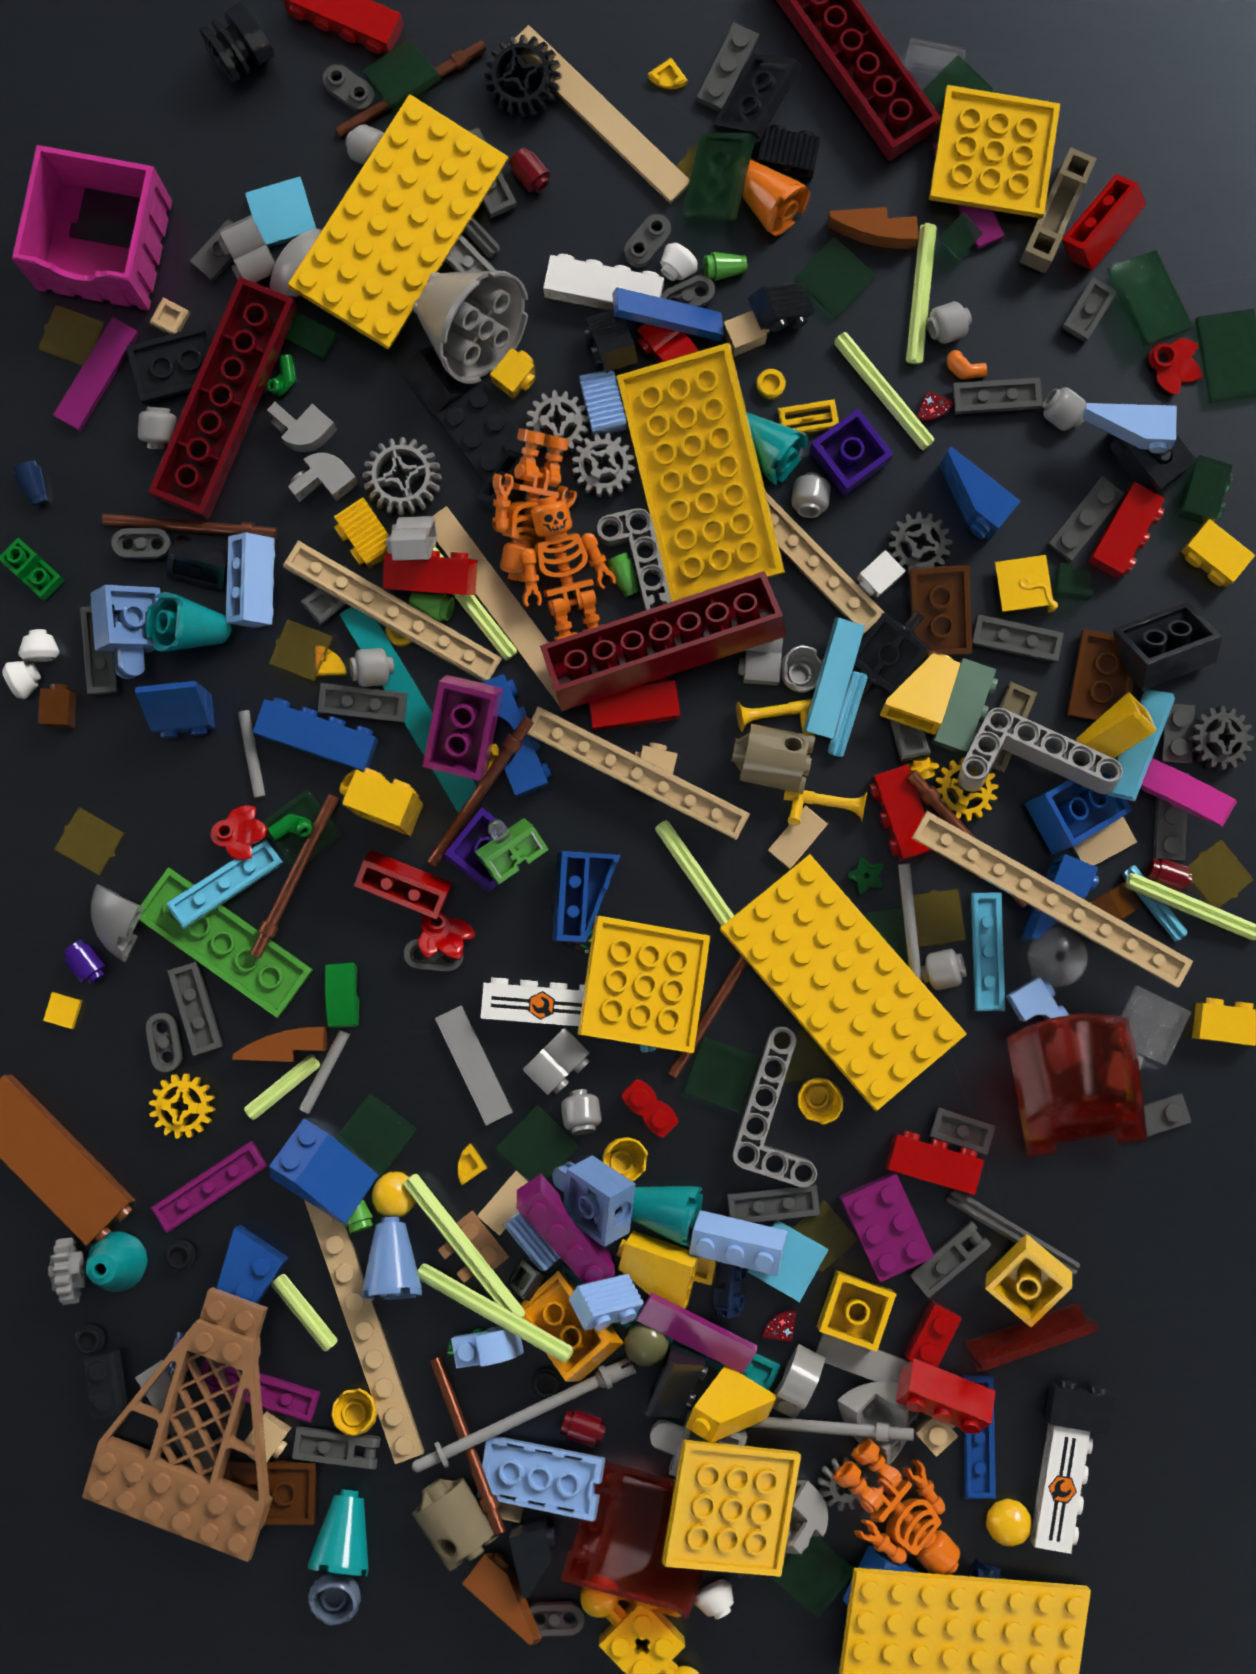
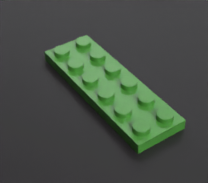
M168 867L140 905L144 907V910L139 920L273 1016L279 1018L313 969L271 939L261 959L251 955L250 952L260 932L223 905H220L183 930L167 908L166 903L194 886V884Z

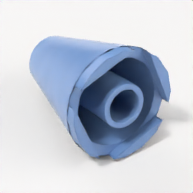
M399 1217L381 1218V1223L375 1225L362 1288L363 1299L375 1300L374 1296L380 1295V1298H383V1300L416 1298V1295L422 1296V1286L406 1223L399 1222Z

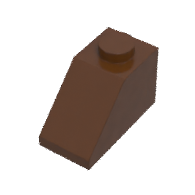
M1125 882L1088 901L1119 920L1142 907L1135 892L1125 887Z

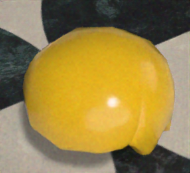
M814 1077L803 1083L798 1092V1107L807 1120L826 1125L836 1120L842 1112L843 1096L840 1088L831 1080Z
M629 1137L618 1138L609 1143L605 1148L602 1162L634 1182L646 1170L648 1152L638 1140Z
M389 1172L376 1181L371 1192V1203L377 1213L384 1217L400 1218L410 1212L416 1201L404 1187L403 1183L409 1178L402 1172Z
M358 1388L346 1390L339 1395L333 1403L331 1417L335 1427L342 1433L357 1436L368 1432L374 1425L378 1410L374 1398L368 1392Z
M1007 1498L995 1502L988 1510L986 1527L993 1540L998 1544L1015 1547L1024 1543L1031 1534V1515L1027 1508L1019 1501Z

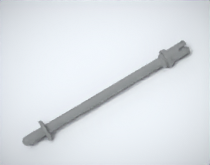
M627 1356L607 1367L602 1365L598 1367L595 1376L443 1448L439 1442L434 1443L437 1451L415 1460L412 1464V1469L415 1472H421L440 1462L443 1463L444 1468L449 1467L448 1458L598 1387H606L608 1390L613 1387V1383L636 1374L635 1367Z

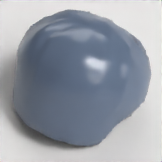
M331 1572L316 1579L308 1595L310 1611L317 1619L329 1626L350 1621L357 1613L361 1603V1592L357 1581L348 1574Z

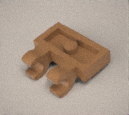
M473 1210L456 1222L493 1270L509 1258L507 1252ZM448 1241L438 1249L444 1259L455 1252ZM466 1265L456 1273L463 1283L474 1275Z

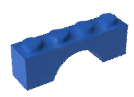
M502 674L482 682L483 684L504 688L498 719L508 724L515 731L524 716H528L523 706L518 708L514 697L519 694L513 680L507 681L505 675ZM528 734L522 740L524 744L504 768L516 798L548 786L547 778L552 776L546 760L540 762L536 751L541 748L537 739Z

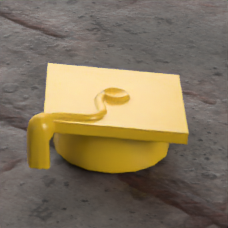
M1046 555L995 562L1002 612L1047 606V612L1051 613L1058 608V603L1053 601Z

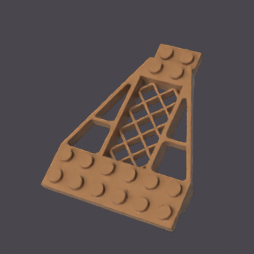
M214 1287L208 1290L200 1318L190 1327L99 1440L82 1498L246 1562L252 1558L260 1530L265 1525L273 1499L269 1494L258 1363L261 1353L260 1333L268 1307ZM199 1356L206 1357L212 1370L201 1374L194 1359ZM172 1361H175L176 1367L163 1410L142 1403L143 1397ZM228 1366L235 1369L240 1379L230 1385L222 1369ZM189 1367L194 1378L184 1383ZM215 1374L222 1389L211 1394L204 1378ZM197 1383L204 1398L193 1402L186 1387ZM238 1386L236 1395H234L232 1389ZM249 1391L254 1445L236 1438ZM224 1393L231 1408L221 1413L214 1397ZM181 1396L185 1407L176 1411ZM206 1402L213 1417L202 1421L196 1406ZM188 1410L195 1426L185 1430L178 1415ZM132 1411L154 1418L158 1422L151 1450L113 1436ZM229 1415V1419L226 1424L223 1417ZM216 1421L223 1436L212 1440L206 1425ZM171 1425H173L177 1435L168 1438ZM198 1430L205 1445L194 1449L187 1434ZM180 1439L187 1454L177 1458L169 1443ZM221 1442V1446L218 1452L215 1445ZM232 1448L256 1458L258 1491L223 1478ZM207 1449L214 1464L204 1469L197 1454ZM189 1458L194 1467L182 1463L181 1461Z

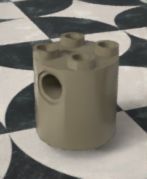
M751 723L749 733L740 739L736 738L731 762H734L740 771L739 781L803 794L806 777L802 775H809L812 758L807 753L812 754L815 737Z
M440 1478L421 1491L423 1495L422 1503L412 1514L448 1571L458 1567L465 1557L468 1561H471L484 1551L481 1545H487L499 1536V1534L494 1535L487 1514L483 1513L480 1503L464 1478H459L455 1481L442 1480Z

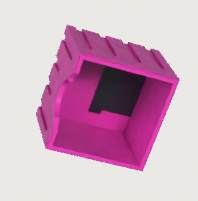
M36 145L12 260L36 290L46 292L49 289L55 294L75 297L76 294L81 295L83 299L98 302L108 300L111 304L125 307L135 305L139 309L149 311L151 305L149 296L150 293H153L157 276L155 267L160 262L163 248L161 239L165 238L168 224L167 210H171L172 199L154 166Z

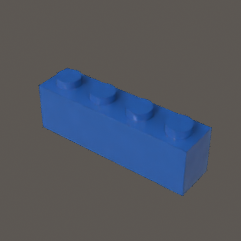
M274 697L273 701L264 699L253 729L255 735L355 770L358 769L361 772H364L365 768L370 767L379 742L376 737L372 736L374 731L362 726H357L356 730L345 727V721L329 716L328 720L317 717V711L306 707H301L300 711L290 708V702Z

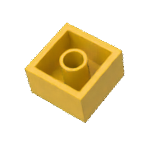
M1026 1233L986 1273L985 1289L1027 1325L1032 1327L1072 1289V1271Z
M835 1270L816 1327L819 1332L877 1352L896 1293L892 1289Z

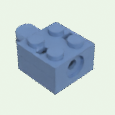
M103 585L90 593L95 651L114 652L115 671L121 678L132 679L145 671L144 653H150L155 650L151 646L155 645L153 640L147 638L145 621L149 606L155 605L159 599L155 597L160 594V588Z
M593 1155L577 1164L568 1161L553 1170L552 1180L554 1186L564 1192L563 1206L572 1221L582 1232L604 1247L630 1233L635 1193L634 1182Z

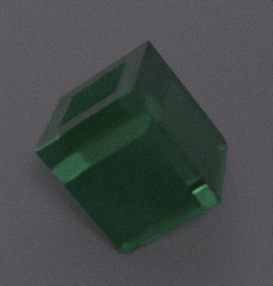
M962 213L938 238L959 260H963L970 253L968 249L983 235V232L965 213Z
M1060 563L1055 569L1053 597L1088 601L1093 596V590L1090 589L1091 573L1089 571L1073 570V564Z

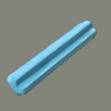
M853 671L851 674L834 738L831 739L828 747V753L837 757L844 756L868 679L866 674Z
M1136 866L1129 867L1123 873L1125 880H1127L1130 873L1144 877ZM1135 892L1174 941L1177 942L1187 935V929L1166 904Z

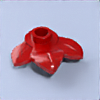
M1180 338L1171 344H1157L1151 349L1148 361L1150 366L1156 370L1157 383L1163 390L1177 395L1180 391L1181 383H1191L1203 377L1199 365L1192 358L1198 348L1197 343L1186 338ZM1158 355L1166 356L1167 362H1160Z
M245 805L232 810L226 820L217 822L212 827L210 834L213 843L220 848H225L230 857L237 860L252 859L251 845L266 838L270 832L264 823L254 819L256 807ZM225 830H230V833L228 835H220L221 832Z
M440 913L437 919L424 915L421 921L422 934L418 939V947L425 958H429L439 951L447 957L460 960L464 949L463 941L473 939L475 933L472 927L462 919L448 918L443 913ZM431 922H436L440 926H434Z

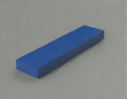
M618 287L612 293L615 317L720 341L724 336L721 312Z
M962 1375V1378L994 1390L993 1375ZM994 1407L991 1424L979 1434H969L963 1431L965 1499H996Z

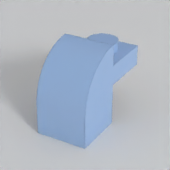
M501 1326L490 1327L483 1332L451 1338L456 1369L476 1365H492L511 1360L524 1353L521 1338Z

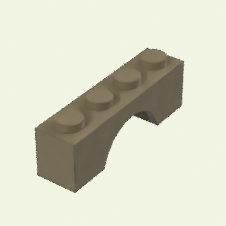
M1070 147L1047 197L1045 214L1043 217L1039 216L1019 263L1046 273L1053 261L1066 226L1097 158Z

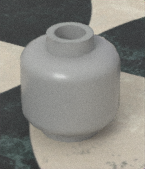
M364 124L354 128L346 137L349 158L364 165L384 133Z
M953 301L932 309L930 317L927 318V329L933 340L937 339L938 342L946 344L964 338L967 335L969 325L972 324V316L968 308H963L960 303Z
M1055 388L1047 395L1042 406L1044 408V418L1059 430L1067 431L1072 427L1078 428L1084 422L1082 420V413L1086 402L1070 388Z
M147 407L146 411L139 414V440L147 442V448L165 450V444L169 443L176 427V416L170 413L169 408Z
M808 472L798 477L793 483L792 507L803 517H818L829 506L830 483L816 472Z
M382 648L357 650L354 658H350L352 681H357L361 687L386 685L389 675L394 674L393 658L387 657L386 652Z
M953 949L929 953L925 959L926 965L921 966L924 983L930 982L931 986L938 991L959 986L962 983V977H966L963 957L961 953L956 954Z
M585 1089L571 1091L569 1093L570 1097H567L561 1103L564 1127L572 1131L573 1135H586L595 1132V1127L599 1126L602 1121L599 1099L595 1095L587 1094Z

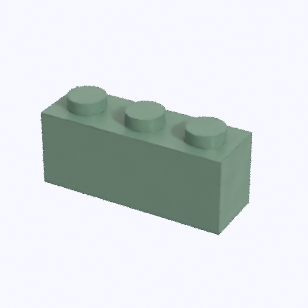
M962 658L959 662L961 664L942 724L937 733L933 735L931 744L964 756L968 753L977 735L975 730L978 722L983 723L989 707L984 704L987 696L993 695L998 679L994 678L996 669Z

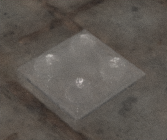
M1135 986L1110 1039L1162 1065H1167L1191 1012L1148 990Z

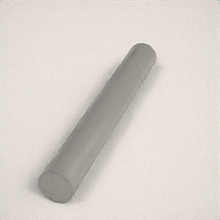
M249 710L238 712L253 795L254 798L265 797Z
M339 1029L299 1110L307 1114L312 1110L350 1036L349 1033Z

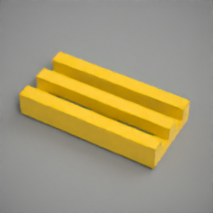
M835 399L777 409L779 424L787 427L832 419V422L792 428L806 435L826 432L839 423ZM830 408L831 412L787 420L785 418V415Z

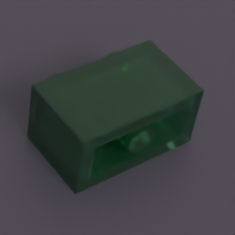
M1199 455L1196 458L1197 462L1190 467L1176 516L1204 524L1209 519L1215 522L1217 519L1220 520L1226 507V503L1222 502L1225 492H1229L1231 489L1234 475H1230L1233 465Z

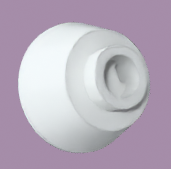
M667 244L660 261L663 267L661 272L671 281H675V279L681 281L696 273L698 262L695 256L681 244Z
M47 630L28 631L29 635L23 637L18 652L23 661H52L60 653L53 636L47 634Z
M26 661L7 662L2 669L7 685L12 693L20 699L28 698L38 687L37 680L41 679L36 666L33 663L28 665Z
M725 1579L717 1580L703 1587L695 1594L694 1604L707 1617L714 1616L716 1620L731 1612L730 1606L734 1603L732 1585Z

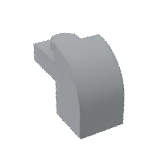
M276 402L267 409L272 418L270 423L283 434L281 439L285 446L297 452L317 450L337 431L334 422L313 404L297 420Z
M315 453L304 458L309 470L297 473L291 479L292 483L288 487L300 502L322 484L334 500L338 501L359 483L341 459L329 453Z
M798 1344L787 1362L781 1382L773 1393L778 1396L773 1409L796 1419L801 1409L806 1408L816 1388L826 1357Z
M797 1480L785 1550V1553L801 1554L809 1545L811 1536L823 1537L828 1525L826 1502L817 1489L807 1480Z

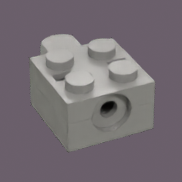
M691 1410L688 1411L683 1426L667 1420H658L650 1431V1440L653 1447L673 1455L669 1465V1474L675 1477L682 1439L708 1442L685 1427L692 1412ZM741 1430L713 1443L745 1446L747 1434L745 1430Z

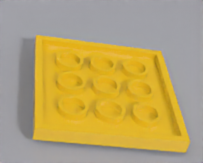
M947 85L943 100L929 200L1039 218V216L1043 217L1045 214L1060 103Z
M595 916L577 1035L694 1053L710 936Z
M682 1439L662 1558L664 1566L781 1577L801 1454L797 1451Z

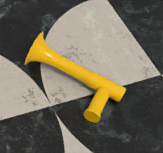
M812 699L762 708H745L737 701L736 714L739 728L743 732L744 727L755 720L799 714L802 733L815 737V734L803 731Z
M804 790L803 794L785 791L784 800L792 801L790 816L787 821L793 826L800 825L803 803L850 810L856 813L862 822L867 792L859 798H843Z

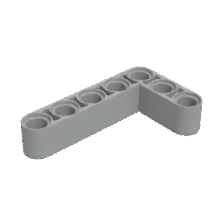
M994 708L987 714L962 763L958 783L966 791L973 792L981 789L1001 749L1100 794H1109L1114 791L1122 776L1123 768L1119 761L1009 710ZM994 723L999 724V725H1001L1003 728H1002V729L995 728L992 724H994ZM1019 736H1026L1030 741H1024ZM980 747H987L991 752H983ZM1046 748L1054 749L1057 754L1048 752ZM1074 761H1080L1085 766H1078L1074 763ZM967 771H975L979 776H971ZM1101 773L1109 774L1112 779L1103 777Z
M779 1026L772 1029L767 1037L732 1148V1156L734 1162L743 1169L799 1187H808L817 1178L816 1167L810 1160L764 1145L796 1044L795 1034L790 1029ZM778 1032H786L789 1035L790 1041L785 1048H777L774 1045V1037ZM771 1060L778 1061L781 1066L779 1074L774 1077L766 1075L764 1070L766 1063ZM761 1089H768L772 1094L771 1101L766 1105L758 1104L755 1099L757 1092ZM756 1117L762 1120L763 1128L760 1132H748L746 1126L751 1118ZM744 1146H749L754 1150L753 1158L747 1162H742L737 1156L739 1149ZM773 1155L779 1156L782 1159V1166L776 1171H770L766 1167L767 1159ZM802 1164L809 1166L811 1170L809 1177L805 1180H799L795 1177L796 1168Z

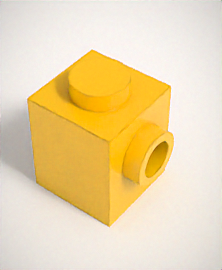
M511 348L490 373L491 382L514 400L522 390L527 391L536 379L534 376L536 374L535 365L533 364L534 360L526 352L521 350L518 353L515 349Z

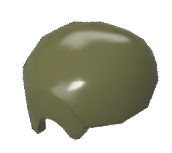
M641 1322L631 1325L624 1338L625 1353L630 1361L638 1366L651 1367L661 1362L666 1356L669 1347L668 1336Z

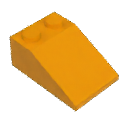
M558 1270L537 1289L530 1302L525 1300L520 1304L525 1310L522 1318L572 1346L573 1353L566 1363L548 1353L546 1354L566 1382L581 1381L623 1344V1341L611 1325L600 1331H597L595 1328L586 1331L583 1329L569 1301L576 1286L562 1271Z

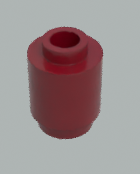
M522 148L510 158L509 164L512 173L528 192L536 191L538 193L547 187L550 172L533 151Z
M1152 858L1147 867L1145 878L1181 893L1183 890H1188L1192 881V874L1189 873L1188 866L1164 858L1159 860Z
M567 1410L560 1434L567 1436V1440L593 1448L595 1442L601 1444L606 1426L601 1425L602 1418L575 1410V1412Z

